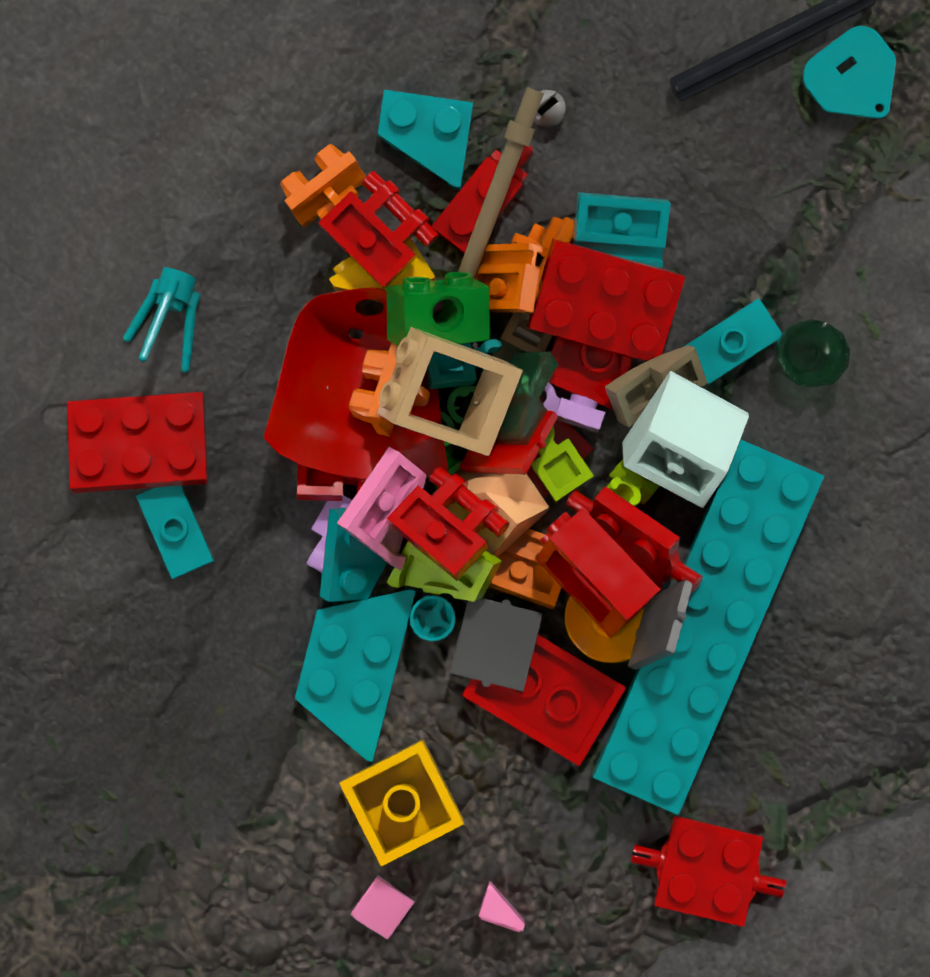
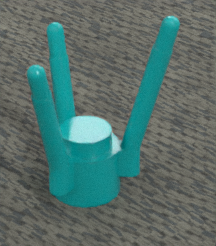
M163 267L160 278H154L147 297L123 336L125 342H130L154 303L158 305L138 357L140 362L144 363L147 361L167 311L181 312L184 305L186 306L181 371L183 373L189 372L196 308L201 297L200 293L193 291L197 281L195 277L176 269Z

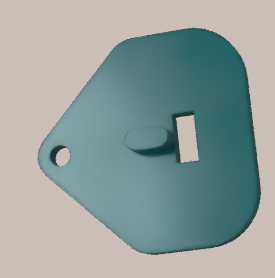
M856 26L849 29L807 62L803 70V83L818 105L828 113L882 119L890 110L896 57L878 32L867 26ZM851 57L856 64L841 75L836 68ZM881 105L883 111L877 112L875 106Z

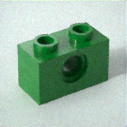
M450 272L445 274V280L430 281L426 277H407L403 279L402 285L386 286L387 340L398 346L401 340L407 337L410 327L457 344L490 340L489 286L474 279L471 273ZM443 300L441 312L433 317L434 307Z

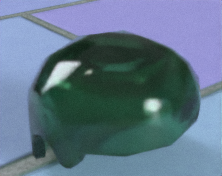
M808 319L796 322L788 326L787 330L782 332L777 341V364L783 376L798 386L813 388L833 385L849 366L850 347L844 334L825 321Z

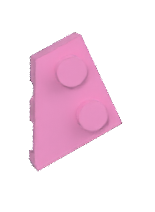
M389 447L337 524L389 565L401 570L406 558L399 553L403 536L389 525L387 517L418 485L422 489L424 488L427 475L400 452Z

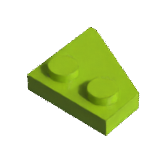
M408 541L401 553L406 557L401 570L394 568L386 583L397 588L404 585L422 588L424 593L435 595L448 593L456 599L474 602L483 598L502 560L486 550L456 581Z

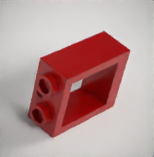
M584 508L579 510L573 517L567 512L563 513L548 527L547 533L539 541L543 548L536 557V560L610 639L631 621L661 590Z

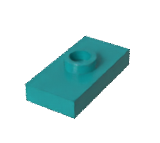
M758 298L685 346L691 345L696 349L707 380L706 386H708L784 335Z
M183 486L155 487L136 496L172 579H176L215 561Z

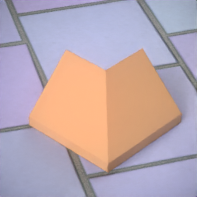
M462 469L455 473L468 482L467 488L482 501L488 499L499 508L498 514L510 523L507 530L500 537H497L488 528L481 529L477 533L487 542V550L496 557H499L549 511V506L527 474L464 472ZM456 502L447 507L461 521L469 515Z

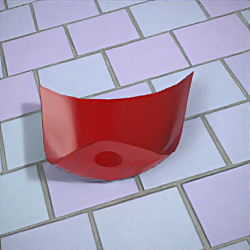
M358 288L318 295L306 303L298 314L287 344L273 405L263 436L278 454L301 466L351 478L367 479L390 447L400 452L427 475L426 478L430 477L432 472L439 466L447 472L449 471L443 440L396 424L393 426L390 437L379 435L371 423L353 417L349 410V403L356 388L375 392L379 382L366 379L362 372L367 350L389 351L392 343L387 340L386 290L381 288ZM374 299L380 301L384 305V309L379 314L368 316L358 313L355 310V305L361 300ZM349 329H359L364 334L360 339H353L349 336ZM425 372L421 386L430 392V398L425 406H413L411 414L442 425L438 388L429 389L427 373Z

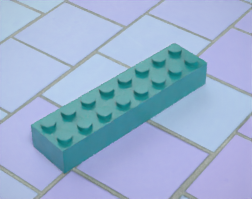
M740 439L729 470L712 494L683 561V564L699 575H702L703 579L698 588L690 594L685 612L686 619L682 623L675 653L636 670L591 774L593 778L679 815L824 479V475Z

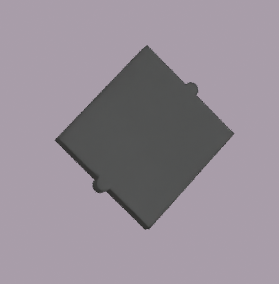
M684 580L657 593L645 606L640 626L635 634L637 637L629 667L637 670L675 653L682 623L686 619L685 612L693 583Z
M484 598L474 602L468 601L450 673L480 680L485 687L490 686L492 683L524 691L543 613L511 606L509 600H503L502 603Z

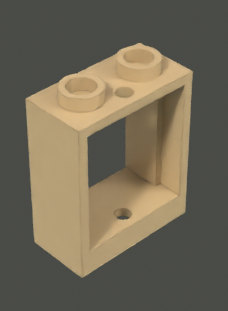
M410 327L407 337L403 338L398 345L396 351L397 363L392 376L380 391V406L377 413L393 424L489 456L523 370L502 359ZM434 351L483 368L459 431L409 414Z

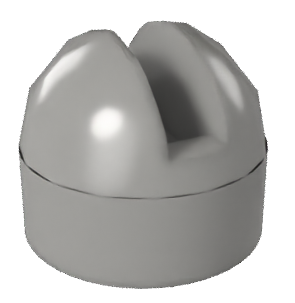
M542 90L540 92L544 93L539 108L551 98L556 99L558 102L544 113L543 116L537 112L534 122L541 127H554L563 120L566 104L558 92Z

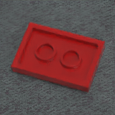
M553 238L540 279L534 311L530 313L527 327L649 361L662 355L685 276Z
M203 392L67 401L69 479L72 493L209 484L205 397Z
M537 635L524 691L492 683L490 686L485 687L482 681L471 679L462 696L580 766L626 687L540 635Z

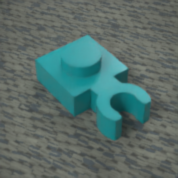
M492 339L485 341L480 348H475L474 350L485 354L496 353L501 350L503 345L502 341ZM471 342L460 344L472 349ZM436 351L433 352L426 370L429 389L474 385L477 380L476 372L481 374L483 372V368Z

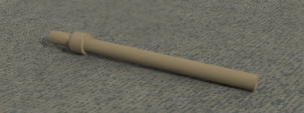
M527 87L515 120H509L503 136L507 139L458 272L471 273L473 278L476 276L524 145L529 147L535 129L531 127L544 95L542 92Z

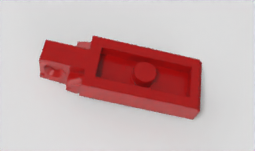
M524 145L498 217L523 187L522 183L528 176L521 167L533 153L532 150L534 148L530 145L529 147ZM497 149L490 157H486L431 226L441 237L463 254L466 251L502 155Z

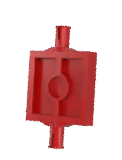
M606 486L594 498V502L578 490H575L570 495L566 506L575 512L584 508L661 589L659 592L670 586L672 578L678 583L684 580L693 583L691 592L698 588L703 576L681 562L682 559H680L678 553L679 536Z
M678 816L672 817L668 839L662 846L661 851L634 844L632 852L649 856V859L636 855H631L630 859L631 864L635 863L656 868L658 885L653 906L741 927L745 926L749 903L756 892L782 899L785 891L768 887L767 884L782 888L786 887V879L760 874L759 856L763 836Z

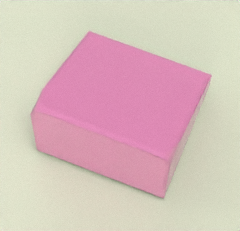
M377 875L350 913V916L384 938L389 939L415 901Z
M489 881L479 909L480 920L517 932L523 931L525 926L524 919L494 884Z

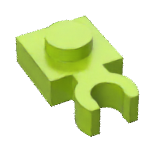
M552 427L545 439L546 446L538 452L540 458L532 462L531 467L556 503L593 478L594 475L569 438L559 445L553 440L554 427Z
M622 459L609 474L613 479L606 487L633 506H636L639 502L644 505L660 485L624 467V459Z

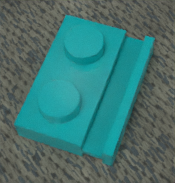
M578 192L573 244L657 268H663L662 257L663 249L666 245L671 203L665 199Z

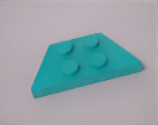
M405 590L319 609L316 612L295 699L367 761H374L416 591Z

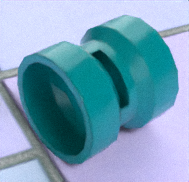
M435 595L426 596L418 600L410 613V625L414 633L421 639L428 641H438L447 637L453 630L456 622L455 611L451 604L444 598Z

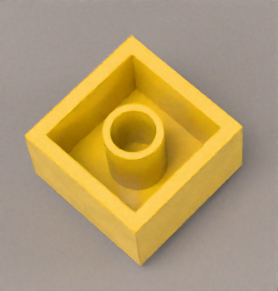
M424 739L343 779L339 783L380 866L464 825V819Z

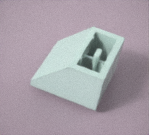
M670 371L622 442L624 467L703 508L729 470L749 418L748 412Z

